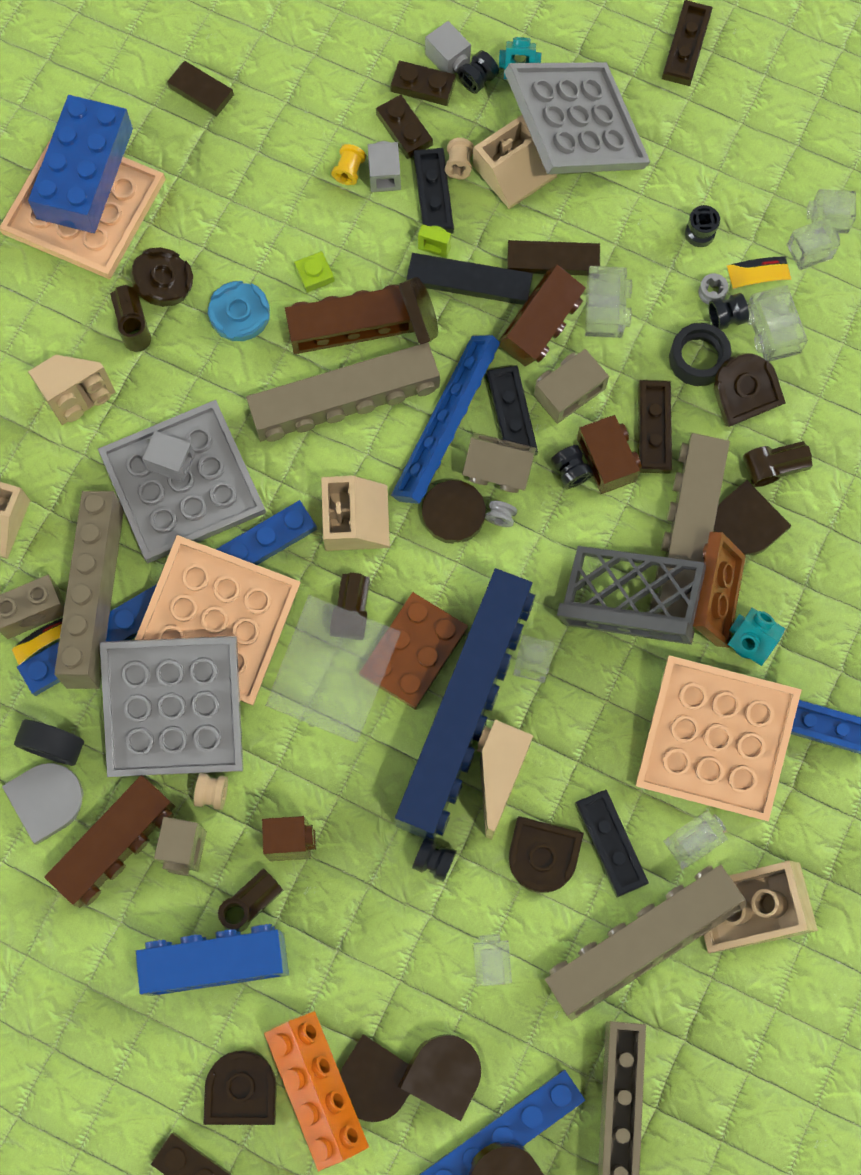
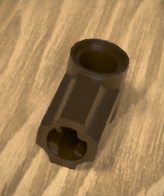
M123 285L116 287L115 291L110 293L122 340L130 351H143L151 343V334L147 327L139 295L131 286ZM134 330H139L135 334H130Z
M804 441L771 449L769 446H763L743 455L754 487L769 485L779 480L782 476L810 470L813 466L810 448Z
M351 572L342 574L337 607H334L330 636L364 640L370 577Z
M263 868L232 898L223 901L218 910V918L225 929H237V932H242L284 890ZM232 907H241L244 910V917L237 924H230L226 921V914Z

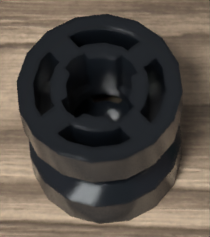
M480 50L472 57V62L470 64L465 63L458 70L457 74L463 86L468 91L477 94L485 86L487 80L491 81L499 74V68L491 55Z
M701 205L691 212L685 229L686 239L691 245L706 247L713 242L720 224V216L715 208Z
M742 293L730 295L727 300L719 298L709 302L710 320L712 325L720 330L728 328L729 324L741 325L748 323L749 308Z
M578 445L569 446L551 458L552 465L562 475L561 482L566 489L579 486L593 476L592 469L582 459L583 453Z
M425 837L412 869L421 873L429 869V872L433 874L435 879L444 882L457 850L448 846L437 849L435 841Z

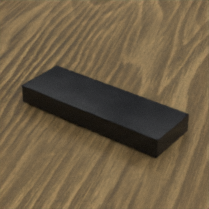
M444 149L414 150L422 224L430 227L439 226L445 229L446 232L453 234L454 224L448 179L445 173Z
M518 365L488 370L487 379L501 439L535 447L534 456L538 455Z
M607 789L575 802V806L616 897L649 884Z

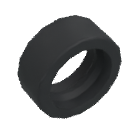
M707 323L690 324L682 328L674 338L669 353L670 367L675 376L686 384L693 386L710 385L715 382L716 374L721 365L731 357L730 341L725 333L714 325ZM691 340L708 342L718 353L717 363L710 369L700 370L693 368L682 357L683 346Z
M28 719L22 721L14 741V745L24 751L70 766L76 765L84 744L82 738L72 733Z

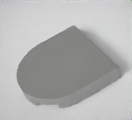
M53 763L35 766L2 786L35 845L66 828L77 818L84 795L78 777L66 767Z

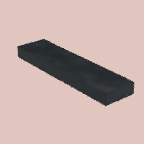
M412 253L406 280L418 277L427 289L524 305L529 298L533 273Z

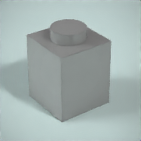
M447 21L425 37V55L440 71L454 74L465 63H470L471 44Z
M379 141L375 144H368L371 192L401 190L398 142Z
M154 431L151 440L147 439L145 441L141 457L147 470L184 482L195 457V452L190 442Z

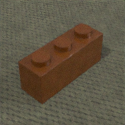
M558 264L545 273L498 340L500 342L499 346L524 366L534 361L539 363L550 349L547 346L552 337L554 339L557 338L564 330L566 323L563 321L568 313L572 315L583 302L580 296L586 287Z

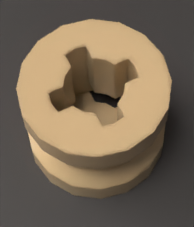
M200 773L195 786L194 806L212 805L214 809L222 810L227 795L228 777L219 776L215 779L210 778L208 774Z

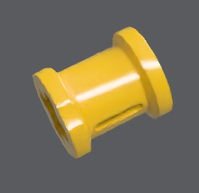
M344 144L339 151L341 155L339 163L332 169L331 175L342 184L355 185L358 181L357 171L360 164L364 163L366 153L355 145Z

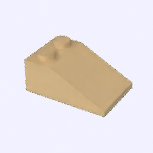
M497 720L494 721L492 728L485 726L477 751L481 753L480 772L485 837L491 840L533 738V735Z
M789 860L729 875L746 899V907L705 933L704 939L707 952L715 953L818 931L800 863Z

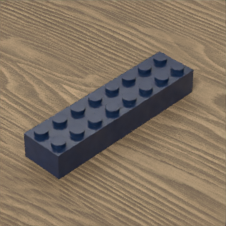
M497 568L494 569L395 816L397 828L435 840L437 834L443 836L450 819V812L446 811L449 803H456L462 788L463 780L459 779L461 771L468 773L475 752V748L471 747L473 740L479 742L486 726L488 717L483 716L485 710L492 712L500 688V686L496 685L497 679L504 681L509 669L512 655L508 654L509 649L516 651L524 627L523 624H520V621L527 622L536 596L530 593L533 582Z

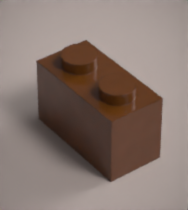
M615 415L579 427L577 441L587 464L593 471L594 480L601 494L636 482L642 468L641 461L637 452L631 451L627 443L629 441L627 429L623 423L619 424Z
M304 816L262 819L263 854L269 861L311 859L310 850H316V831L313 829V825L308 824Z

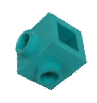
M514 37L513 42H506V50H500L499 68L505 70L509 63H541L542 52H536V43H530V38ZM515 55L526 56V59L523 62H517L514 57Z
M752 607L746 617L739 614L729 629L734 635L728 645L734 648L735 652L741 657L749 658L762 666L780 641L786 628L776 623L768 613L757 611Z

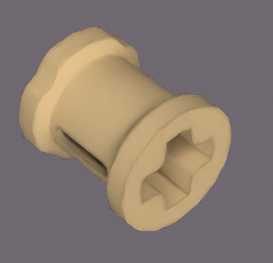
M454 138L447 145L449 160L446 162L445 173L450 178L461 180L470 176L472 170L470 157L473 155L474 145L468 139Z

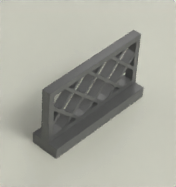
M578 546L564 603L559 604L557 616L566 626L692 645L695 633L692 628L706 564L705 562ZM585 556L597 557L603 564L587 576L582 570ZM620 561L630 562L634 569L617 580L610 568ZM635 563H642L638 567L635 565ZM652 565L661 566L666 574L649 584L642 575V572ZM684 569L696 571L694 581L682 589L673 578ZM607 571L614 583L598 593L591 581ZM639 575L646 587L632 597H629L622 586ZM671 580L678 592L661 602L653 590ZM588 584L595 596L585 603L574 602L576 591ZM619 588L626 601L616 608L607 607L603 599ZM689 592H691L690 599L686 596ZM651 593L659 605L649 612L638 611L634 603ZM683 597L688 604L686 617L671 616L666 608ZM630 606L633 608V610H626ZM664 611L666 615H660L658 613Z

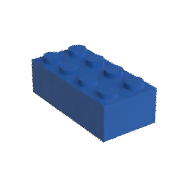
M67 96L28 199L36 219L95 234L133 130L126 108L77 96Z
M272 924L251 927L250 934L241 935V932H237V929L215 932L216 939L207 940L202 935H190L180 937L181 944L172 945V942H166V940L146 942L145 949L135 950L139 993L141 995L155 996L289 976L284 933L278 929L275 930V926H272Z

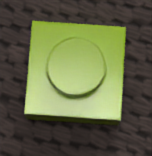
M422 224L418 233V249L447 258L451 249V233L446 232L445 229L439 226L430 227Z
M323 251L294 262L295 269L306 293L335 282L334 275Z

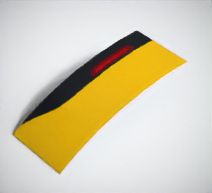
M786 256L760 258L727 265L733 289L762 282L792 280Z
M63 618L36 630L12 649L19 665L44 646L60 639Z

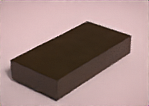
M184 61L167 81L168 87L216 117L234 96L233 89L187 61Z

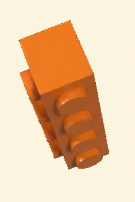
M315 1011L265 1032V1038L317 1170L321 1171L369 1148Z

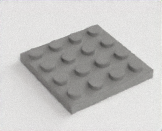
M607 62L509 63L504 70L547 174L645 169L650 163Z
M216 400L98 449L147 564L169 555L177 535L200 542L266 513ZM154 431L192 444L195 457L184 482L147 470L141 457V451L147 439L151 440Z
M237 636L100 642L107 777L231 772L244 769Z

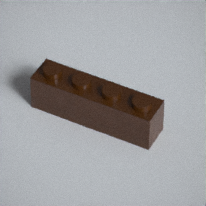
M389 285L382 290L372 292L361 290L345 297L329 296L318 302H297L291 307H285L294 354L414 332L399 285Z
M141 775L44 878L73 906L79 908L84 904L89 906L101 894L99 888L108 878L110 880L115 879L126 866L123 862L132 853L136 855L145 848L150 841L148 836L156 827L161 829L163 817H173L174 814L171 811L176 806Z

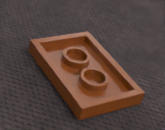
M710 532L708 543L703 548L706 570L693 627L715 646L729 648L728 643L732 636V632L729 629L735 619L746 555L723 532Z
M412 592L360 671V676L416 710L467 631L468 625Z

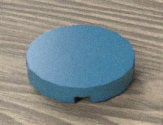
M233 281L223 284L210 298L208 316L212 328L221 337L230 341H246L255 338L264 331L269 322L270 307L266 295L258 286L252 283L250 285L243 283V281Z

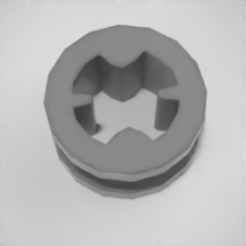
M712 273L706 275L702 279L698 290L700 299L708 305L712 300L719 298L724 300L728 291V282L720 274ZM710 286L714 288L717 286L719 287L718 293L715 291L709 293L707 291L708 287Z
M491 501L489 504L491 512H487L486 520L497 526L512 527L514 524L512 516H516L517 509L505 502Z

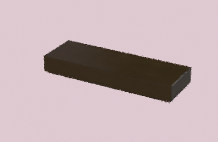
M684 0L664 68L663 80L691 86L713 7Z
M508 240L507 269L533 274H545L558 264L570 275L599 276L600 243Z
M639 380L638 435L639 458L642 465L639 473L670 474L672 471L671 381Z

